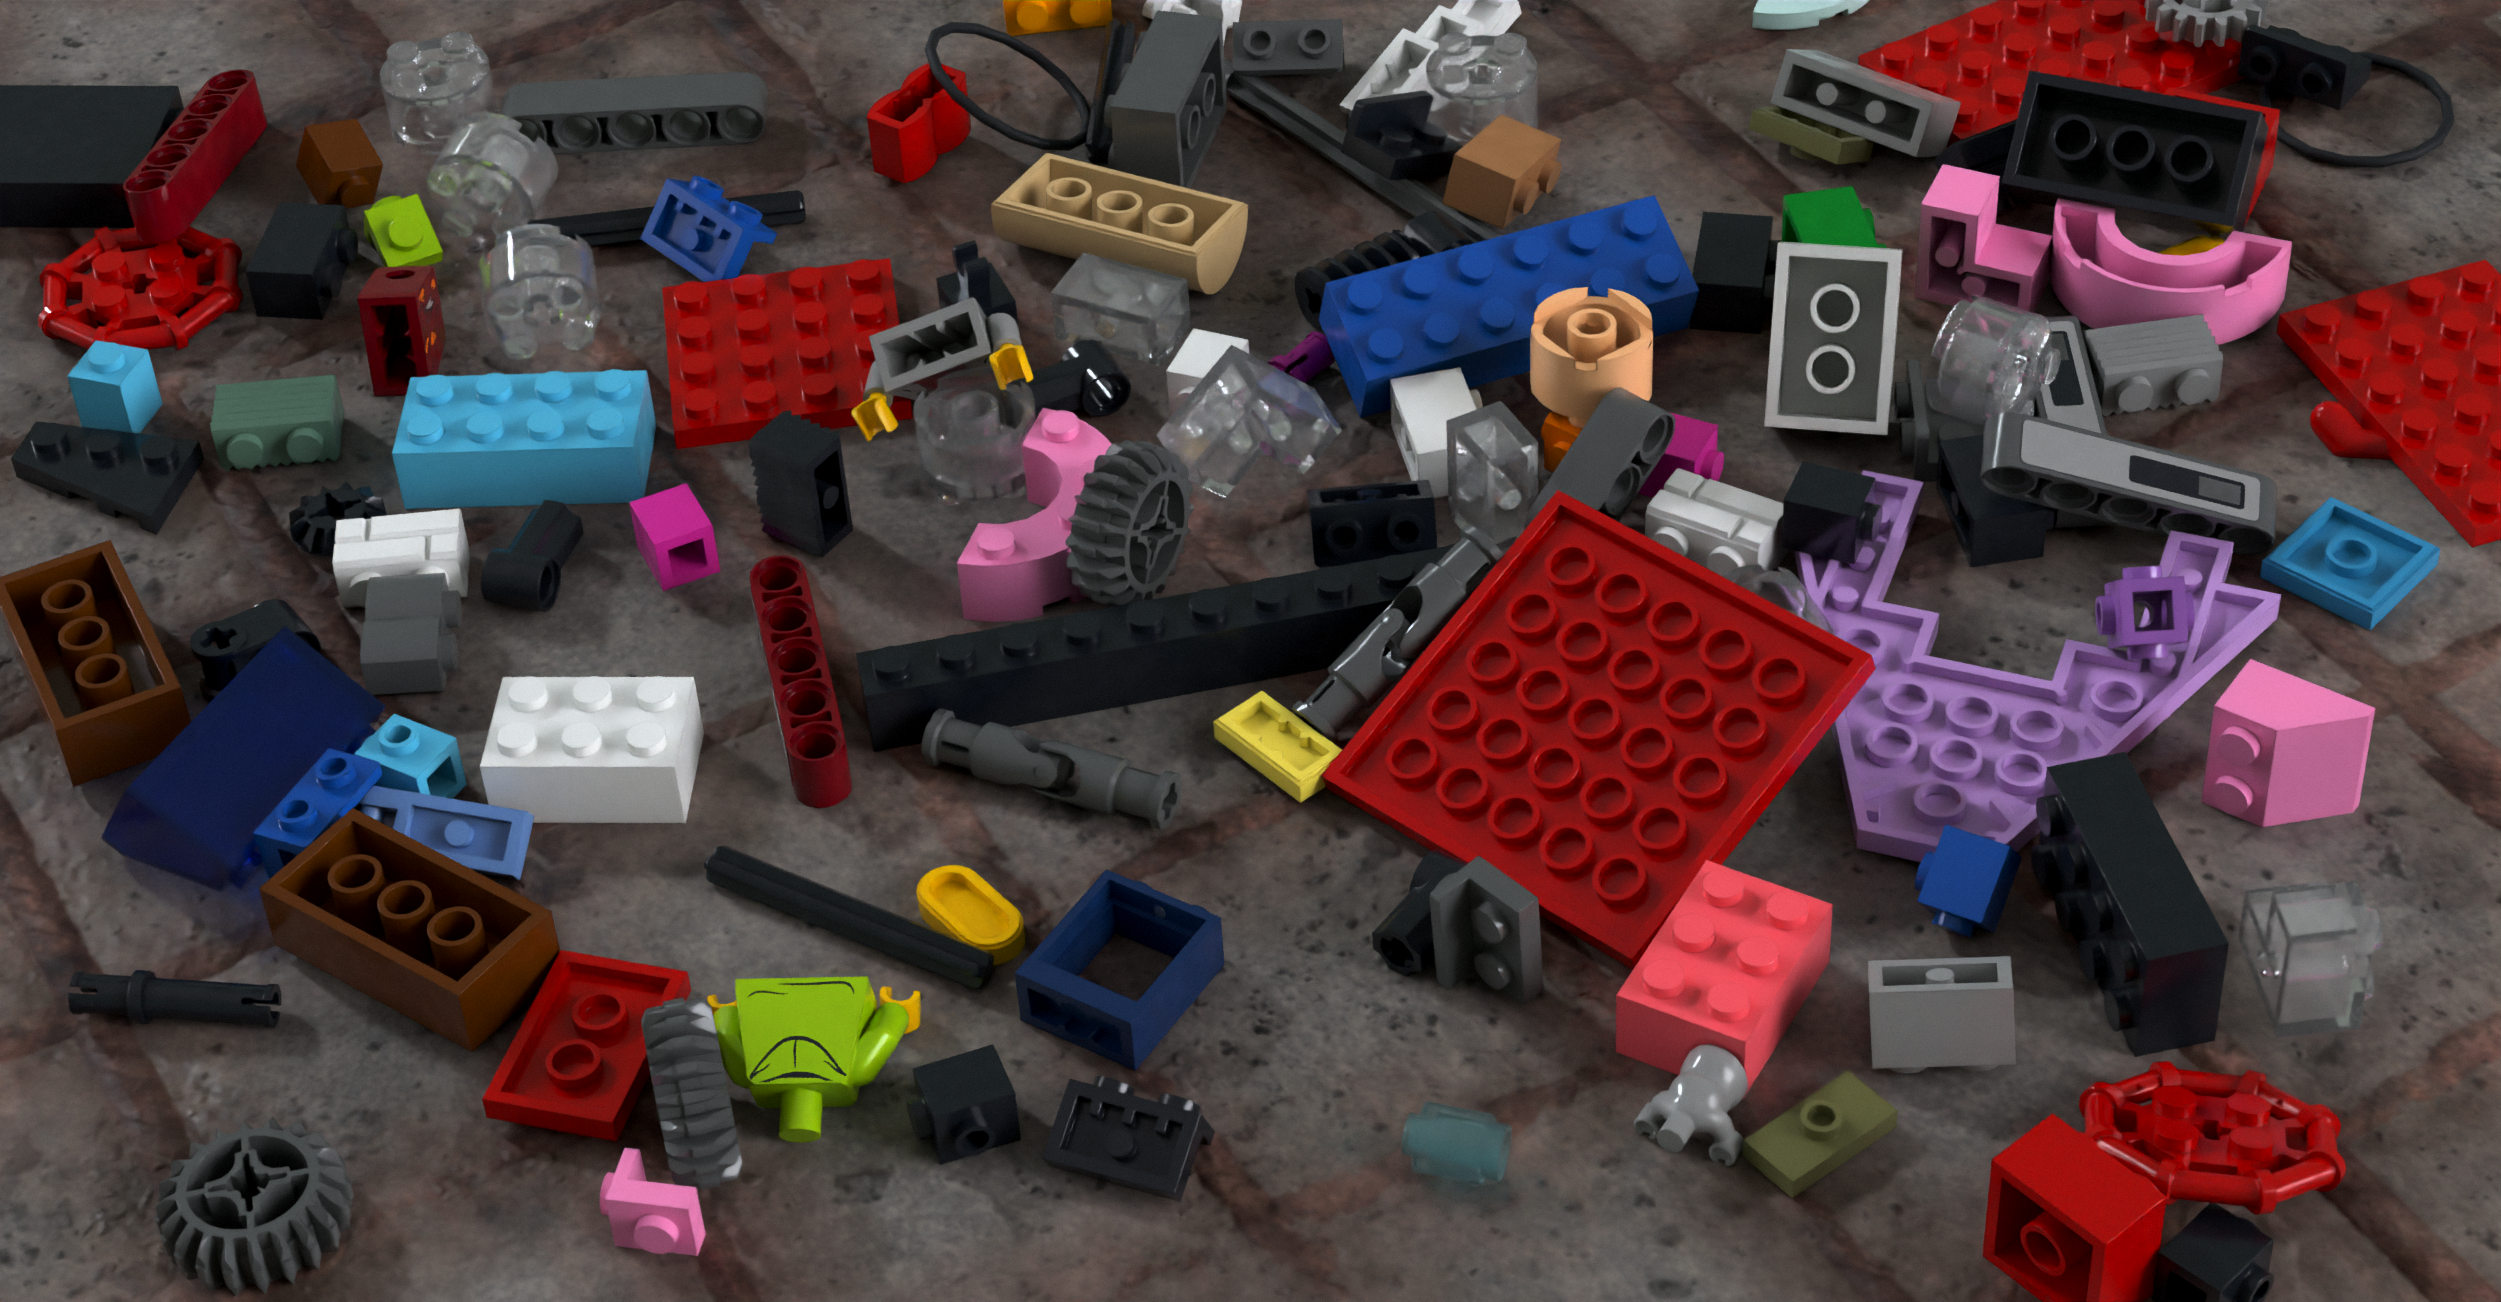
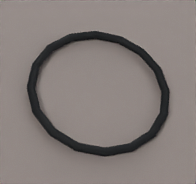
M949 22L930 32L925 47V54L932 74L949 96L979 122L1011 140L1042 150L1070 151L1086 142L1091 112L1085 97L1067 74L1038 50L1007 33L978 23ZM951 33L976 34L1005 44L1033 60L1055 78L1076 103L1082 119L1080 133L1069 139H1044L1017 130L986 113L963 94L942 69L936 51L939 39Z
M2352 52L2371 59L2373 65L2400 71L2426 85L2441 104L2443 121L2435 135L2407 151L2384 156H2347L2311 147L2285 132L2280 124H2278L2277 140L2307 158L2342 167L2383 168L2417 160L2442 145L2454 125L2455 119L2451 97L2433 76L2403 60L2371 52ZM2263 86L2258 95L2259 106L2271 108L2270 96L2275 90L2274 87Z

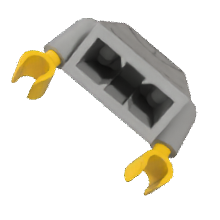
M972 297L869 336L876 360L872 363L863 394L864 402L856 406L851 414L868 442L879 431L885 429L889 433L898 427V422L890 410L894 395L929 403L996 379L1000 390L1007 389L1006 384L1020 378H1025L1026 382L1032 381L1034 376L1024 347L1021 344L1016 321L1006 313L992 314L987 318L977 300Z

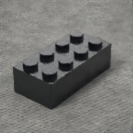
M2029 70L2002 185L2012 199L2055 207L2057 199L2061 198L2116 209L2115 218L2202 235L2219 236L2227 239L2232 231H2244L2269 128L2262 112Z
M2126 752L2047 767L2044 796L2038 797L2036 801V814L2041 830L2039 845L2033 846L2031 850L2032 867L2038 883L2041 886L2048 885L2055 898V910L2061 929L2065 933L2072 932L2079 946L2080 962L2087 980L2090 982L2097 981L2104 995L2105 1012L2111 1028L2116 1032L2122 1031L2135 1057L2215 1041L2229 943Z

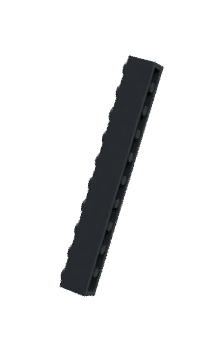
M1455 544L856 653L864 711L873 751L877 752L922 743L925 728L931 720L933 713L939 708L953 711L956 719L984 726L988 722H994L1013 727L1327 669L1385 611L1395 597L1428 563L1436 564ZM1386 645L1382 657L1391 651Z

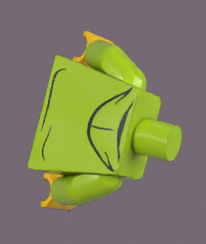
M868 976L735 979L736 1000L734 1002L720 1004L716 994L707 997V1002L713 1012L724 1069L735 1085L750 1089L757 1106L780 1108L779 1137L786 1141L798 1143L813 1142L820 1139L822 1107H849L854 1105L858 1098L859 1088L873 1082L898 1046L903 1035L916 1030L921 1021L920 991L914 990L912 997L909 999L897 1001L892 999V987L883 986L880 989V1007L877 1009V1000Z

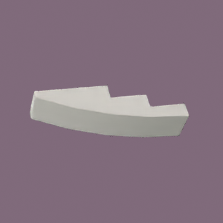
M1459 0L1452 9L1439 5L1416 33L1404 28L1400 31L1339 104L1341 112L1349 115L1353 110L1355 102L1359 99L1423 90L1433 95L1434 98L1437 97L1487 53L1522 14L1518 0Z

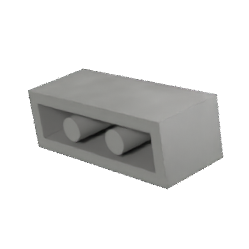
M1798 49L1786 50L1770 102L1771 104L1914 157L1938 156L1947 148L1961 105L1959 101L1818 50Z

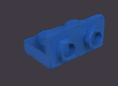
M693 176L691 182L671 178L666 179L640 239L702 281L707 282L737 278L753 242L773 244L777 233L760 222L763 215L758 210L741 202H729L722 197L724 189L720 185L706 178Z
M331 748L327 749L253 832L269 879L352 808L359 809L356 806L383 774L378 761Z

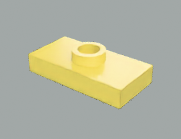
M1260 691L1213 721L1215 739L1300 803L1326 787L1321 775L1342 751V749L1263 691Z

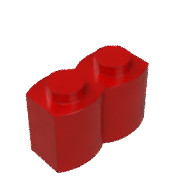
M929 63L910 73L902 83L901 89L880 98L874 103L867 114L874 172L902 183L915 181L926 174L935 165L938 155L952 151L968 137L971 131L970 113L949 96L932 74ZM941 64L942 69L957 88L968 97L965 72Z

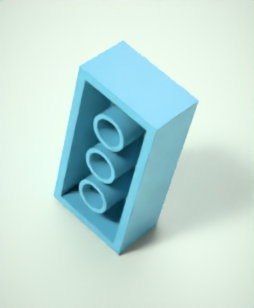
M611 369L602 372L564 373L550 371L535 374L490 373L468 376L430 375L426 377H410L392 451L404 508L542 505L544 500L558 501L564 504L629 503L643 498L657 427L647 370L623 371Z

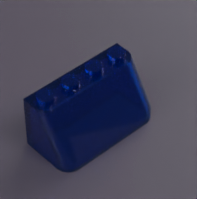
M284 626L124 791L101 836V840L124 857L216 891L223 892L231 884L241 890L263 865L253 832L328 748L354 755L363 742L376 732L373 727L386 706Z

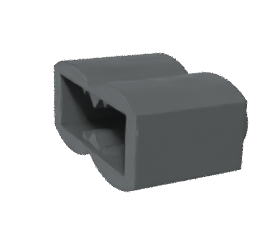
M445 573L369 578L366 590L365 621L362 628L360 652L361 668L368 695L444 691L447 671H457V640L455 634L451 633V628L461 627V599L458 590L449 591Z

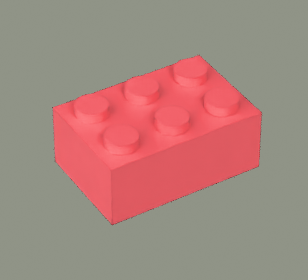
M1706 860L1616 994V1053L1679 1075L1680 1068L1692 1049L1699 1045L1711 1044L1729 1051L1741 1063L1748 1080L1747 1094L1830 962L1833 904Z

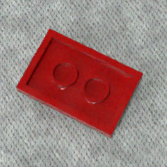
M560 950L482 1098L486 1118L617 1141L650 1075L641 1019L647 1008L661 1006L663 1001L683 997L685 1001L687 1000L691 992L688 971Z

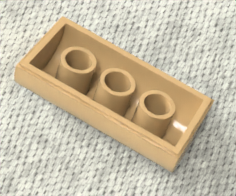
M1045 153L991 204V214L994 230L1003 241L1210 295L1217 293L1223 288L1237 265L1246 235L1248 204Z

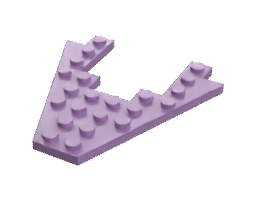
M1863 470L1861 475L1876 478L1874 504L1882 505L1883 514L1876 540L1874 542L1865 541L1855 564L1794 551L1808 621L1871 654L1876 668L1831 725L1856 847L1921 862L1928 851L1935 853L1945 824L2009 845L2018 852L2041 830L2036 814V801L2038 797L2044 796L2047 767L2126 752L2127 754L2277 620L2281 594L2225 583L2232 560L2234 542L2171 530L2159 566H2162V577L2184 576L2185 591H2190L2192 594L2195 619L2193 630H2188V642L2167 646L2168 658L2128 660L2127 651L2108 649L2103 646L2066 639L2053 679L2048 681L1929 656L1938 634L1940 613L1883 602L1921 506L1924 482ZM2146 607L2139 627L2146 625L2149 620V611Z

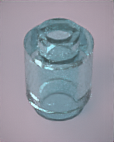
M1427 1101L1422 1107L1420 1114L1411 1112L1406 1120L1402 1137V1154L1412 1156V1169L1414 1172L1482 1185L1485 1179L1501 1181L1509 1159L1512 1127L1509 1124L1496 1122L1495 1114Z

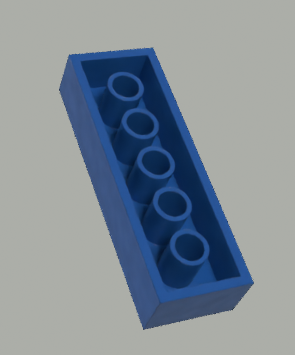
M1655 195L1327 282L1325 284L1319 322L1361 418L1391 410L1390 379L1460 367L1468 388L1529 372L1530 332L1534 322V312L1542 301L1558 292L1581 287H1588V296L1608 297V288L1626 292L1639 299L1650 310L1653 337L1688 328L1699 289Z

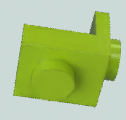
M418 193L405 198L389 196L377 201L372 205L371 209L364 211L365 237L368 243H374L384 267L428 266L442 261L443 250Z

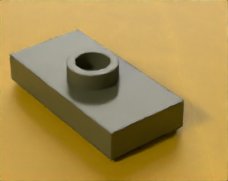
M1779 106L1762 107L1753 110L1748 128L1790 145V153L1796 157L1812 161L1825 159L1837 165L1870 161L1874 142Z
M1847 1070L1744 1139L1743 1157L1793 1198L1897 1127L1898 1110Z

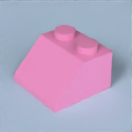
M2250 659L2214 705L2201 802L2260 827L2354 813L2360 802L2375 708Z

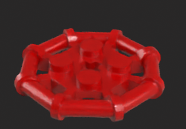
M106 226L94 231V238L61 262L46 265L41 272L39 282L43 287V310L39 314L38 325L47 337L52 339L63 338L87 350L97 340L148 350L173 347L176 351L188 347V340L223 313H232L238 309L243 300V293L238 287V265L242 259V251L236 242L230 238L218 239L190 226L180 236L159 243L140 241L135 227L110 231ZM183 249L192 251L199 256L193 259L184 256ZM90 268L93 269L89 274H83ZM215 279L211 285H201V282ZM67 298L82 299V303L67 307ZM188 307L189 311L178 318L177 314ZM99 322L106 324V326H99Z
M2170 1061L2153 1062L2150 1065L2149 1071L2113 1084L2095 1082L2081 1094L2079 1099V1109L2085 1118L2084 1133L2092 1137L2102 1150L2128 1169L2147 1177L2156 1186L2158 1191L2167 1196L2166 1205L2169 1206L2179 1199L2244 1206L2254 1215L2270 1214L2274 1211L2277 1203L2312 1190L2319 1192L2333 1190L2346 1174L2345 1161L2338 1153L2336 1139L2341 1129V1123L2337 1115L2325 1105H2309L2267 1083L2266 1075L2258 1071L2249 1069L2241 1076L2177 1069ZM2152 1101L2150 1104L2141 1106V1104Z

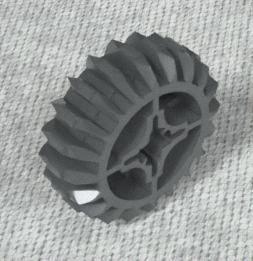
M1124 440L1122 444L1112 443L1106 451V455H1098L1094 463L1093 473H1086L1084 475V488L1081 494L1074 496L1077 505L1074 515L1068 518L1072 522L1071 534L1065 540L1066 545L1071 548V552L1066 560L1067 567L1073 570L1071 574L1072 584L1080 587L1081 595L1092 598V601L1114 607L1142 600H1152L1155 593L1163 592L1167 576H1173L1176 573L1175 563L1179 554L1185 553L1183 548L1186 534L1191 531L1187 527L1188 519L1194 510L1193 505L1189 503V498L1193 492V483L1187 481L1189 477L1188 466L1181 463L1180 455L1169 452L1165 447L1142 440L1137 442Z
M683 997L663 1001L661 1006L647 1008L641 1019L642 1030L672 1181L676 1185L699 1187L700 1190L721 1186V1182L738 1179L743 1165L711 1006L702 997L686 1001Z
M272 1117L262 1128L255 1129L244 1119L239 1131L227 1135L216 1128L214 1141L208 1145L191 1142L190 1159L171 1161L170 1178L159 1183V1203L155 1205L157 1211L155 1220L165 1253L171 1257L173 1263H177L178 1269L184 1273L186 1279L199 1278L200 1282L204 1283L209 1292L226 1283V1286L237 1296L248 1284H256L265 1294L270 1281L284 1277L292 1284H295L297 1270L302 1267L320 1270L321 1252L338 1251L340 1233L351 1228L350 1208L353 1206L351 1198H353L354 1194L343 1158L338 1155L336 1148L330 1147V1144L324 1139L321 1132L309 1134L300 1121L291 1124L283 1130L282 1126Z

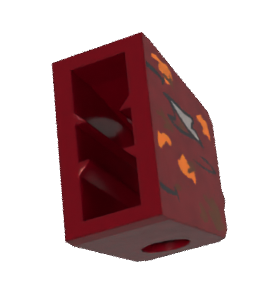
M431 266L381 267L375 269L357 297L374 396L406 395L410 377L437 375L445 343V329L436 274ZM410 346L407 354L408 358L399 355L401 350Z

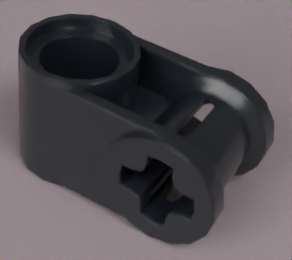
M279 599L266 600L253 608L221 621L207 623L191 635L189 642L193 656L201 662L203 675L199 682L202 696L207 701L218 705L243 701L258 691L287 679L303 675L315 665L321 650V644L314 632L291 605ZM216 641L217 646H211V642ZM231 679H236V683L232 684Z

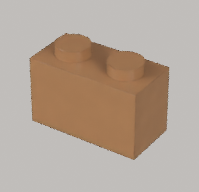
M1501 114L1454 154L1442 204L1504 229L1520 213L1526 215L1532 208L1535 200L1542 193L1549 194L1555 187L1562 168L1561 162L1556 161L1562 139Z

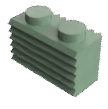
M336 375L216 385L210 426L220 467L226 471H229L232 466L238 470H241V468L252 469L256 465L264 468L268 463L276 467L280 462L288 466L292 461L298 465L302 462L312 464L315 460L323 463L327 458L335 462L340 457L345 411Z

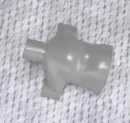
M1711 1044L1697 1046L1688 1053L1680 1068V1074L1672 1081L1669 1090L1659 1092L1652 1098L1651 1102L1644 1105L1634 1120V1130L1639 1135H1642L1644 1132L1649 1133L1650 1139L1657 1138L1662 1148L1674 1153L1683 1149L1692 1134L1709 1133L1714 1138V1142L1709 1148L1710 1158L1715 1162L1723 1159L1726 1161V1166H1731L1743 1150L1744 1139L1742 1135L1735 1131L1732 1120L1727 1115V1112L1739 1104L1748 1090L1745 1069L1734 1055L1723 1048Z

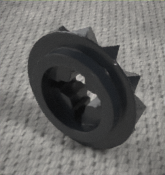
M345 482L339 489L329 490L322 486L319 495L302 496L300 507L289 512L291 538L297 547L309 554L333 557L334 544H336V520L331 516L341 514L343 520L355 518L371 519L376 516H386L387 512L383 498L375 497L369 486L360 487L353 490L348 482Z

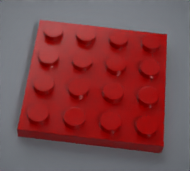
M890 258L878 260L861 259L847 264L816 268L808 266L800 267L793 271L762 275L744 274L737 278L707 282L689 281L676 286L662 287L673 431L676 448L683 449L751 440L760 429L769 424L781 412L790 410L792 416L801 415V420L810 419L811 424L820 423V428L829 427V429L858 426L851 413L856 406L864 402L863 394L872 363L876 360L869 336L900 325ZM894 395L890 410L895 419H912L911 400Z

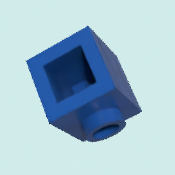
M1945 824L1935 853L1928 851L1919 865L1915 878V889L1921 892L1917 902L1929 912L1935 914L1931 924L1938 928L1967 938H1971L1974 927L1994 934L2022 857L2009 845Z

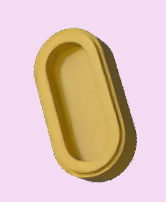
M947 865L929 871L920 879L916 888L919 914L934 930L991 952L994 956L993 965L1009 962L1022 951L1025 945V930L1021 913L975 871L964 866Z

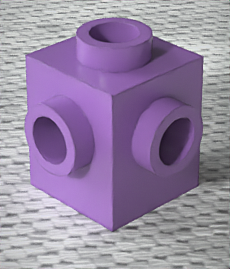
M2162 566L2123 568V579L2104 584L2105 596H2097L2095 616L2099 635H2107L2108 649L2127 648L2128 660L2168 658L2167 646L2188 642V630H2193L2194 601L2191 592L2185 591L2184 576L2162 577ZM2134 603L2143 604L2149 611V620L2143 627L2134 625Z

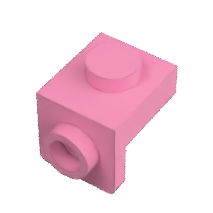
M624 1148L615 1173L608 1172L605 1175L600 1191V1211L602 1215L609 1217L615 1246L643 1249L656 1254L676 1253L698 1256L706 1233L696 1187L648 1182L640 1149Z

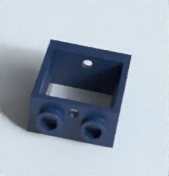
M1106 869L1015 972L1020 1020L1136 1071L1225 965L1221 917L1210 913L1201 906L1190 905L1154 890L1146 883L1133 881ZM1116 933L1174 958L1138 1001H1134L1079 977L1082 971Z

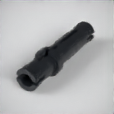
M135 970L132 976L76 971L71 978L69 986L81 988L80 991L83 993L96 994L68 992L69 1009L72 1014L128 1016L129 1021L136 1024H149L152 1018L263 1025L267 1028H274L280 1018V1012L271 1011L270 1006L254 1004L281 1006L282 1003L281 990L278 984L259 985L156 978L155 973L148 970Z

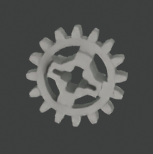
M2145 0V18L2147 21H2156L2155 31L2158 33L2173 31L2172 41L2179 42L2185 39L2186 41L2193 42L2194 46L2201 47L2204 40H2213L2218 47H2223L2225 39L2230 37L2241 43L2244 31L2250 25L2260 27V23L2266 19L2268 0Z

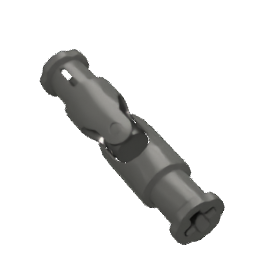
M1466 524L1460 530V539L1436 564L1428 563L1408 583L1385 611L1327 668L1329 677L1305 702L1297 701L1292 707L1291 712L1335 744L1339 739L1337 733L1362 707L1371 708L1420 653L1436 638L1469 598V594L1503 557L1502 551L1483 532L1470 524ZM1386 645L1391 651L1382 657Z
M939 708L933 713L931 720L925 728L922 739L921 752L924 756L925 764L939 767L946 762L971 769L975 778L1000 785L1028 784L1031 785L1033 791L1042 796L1114 816L1121 811L1149 819L1151 827L1165 830L1170 826L1181 799L1182 782L1179 773L1165 771L1163 774L1158 775L1131 767L1128 759L1057 740L1041 741L1023 730L994 722H988L981 726L956 719L954 712L947 709ZM1075 763L1079 767L1081 785L1077 792L1063 789L1067 780L1075 772Z

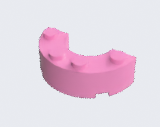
M2061 198L2057 199L2052 234L2050 282L2053 291L2063 306L2073 316L2076 315L2081 322L2093 329L2203 314L2204 322L2207 321L2208 329H2211L2212 336H2215V343L2220 345L2244 337L2264 326L2276 314L2284 301L2292 241L2232 231L2223 244L2207 252L2185 256L2159 254L2138 247L2121 234L2115 224L2116 209Z
M1042 408L1022 444L1028 501L1047 508L1027 519L1010 523H978L957 561L964 619L986 622L1030 619L1044 616L1043 606L1067 597H1069V601L1072 604H1075L1087 597L1081 595L1080 587L1072 584L1071 574L1073 570L1067 567L1066 560L1071 552V548L1066 545L1065 540L1071 534L1072 522L1068 518L1074 515L1077 505L1074 496L1080 495L1084 488V475L1086 473H1093L1096 458L1098 455H1106V451L1112 443L1096 428L1078 419L1074 413L1065 410L1056 411Z

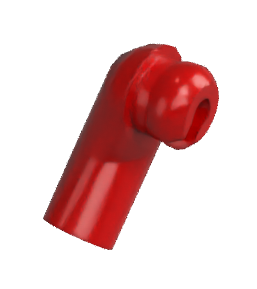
M2323 401L2311 412L2309 419L2311 429L2333 455L2347 458L2392 460L2388 456L2387 441L2382 433L2375 429H2363L2347 408L2339 402Z

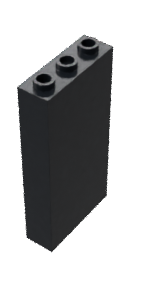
M0 85V227L102 228L106 226L107 228H133L134 223L123 184L185 109L179 87Z

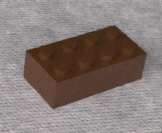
M111 540L0 577V617L7 638L73 787L94 779L106 777L111 773L168 755L173 751L197 743L182 688Z
M354 808L259 888L276 946L471 1052L480 1046L540 990L560 952L551 910Z

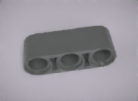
M1621 387L1614 388L1607 393L1532 504L1525 520L1524 530L1557 490L1619 522L1672 441L1676 423L1674 415Z

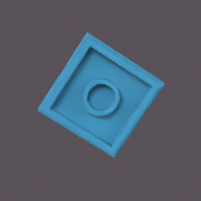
M2330 497L2262 560L2260 578L2370 631L2438 565L2440 548Z

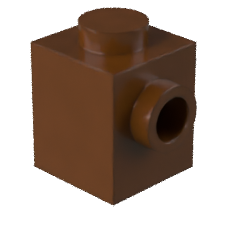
M356 118L305 126L296 167L317 204L344 205L345 208H356L374 204L383 163Z

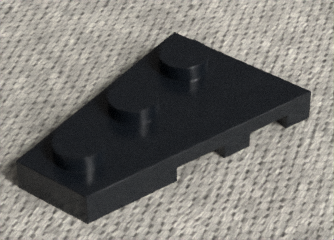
M37 421L11 458L16 477L69 499L78 496L88 498L97 502L100 512L117 518L122 513L138 519L141 529L155 535L160 531L204 460L199 440Z

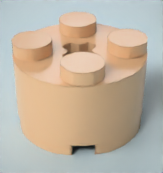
M1581 287L1553 294L1538 305L1534 312V322L1530 332L1531 392L1539 402L1556 413L1568 416L1569 422L1573 426L1583 428L1601 400L1614 388L1621 387L1646 401L1650 400L1652 396L1653 327L1651 312L1643 302L1626 292L1609 288L1608 297L1588 296V287Z

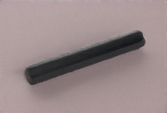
M1113 19L1106 25L1085 142L1087 148L1086 157L1093 163L1099 160L1108 163L1113 138L1112 129L1105 127L1104 111L1108 96L1115 95L1120 86L1121 74L1125 63H1132L1136 36L1134 35L1135 25L1128 19L1123 22Z

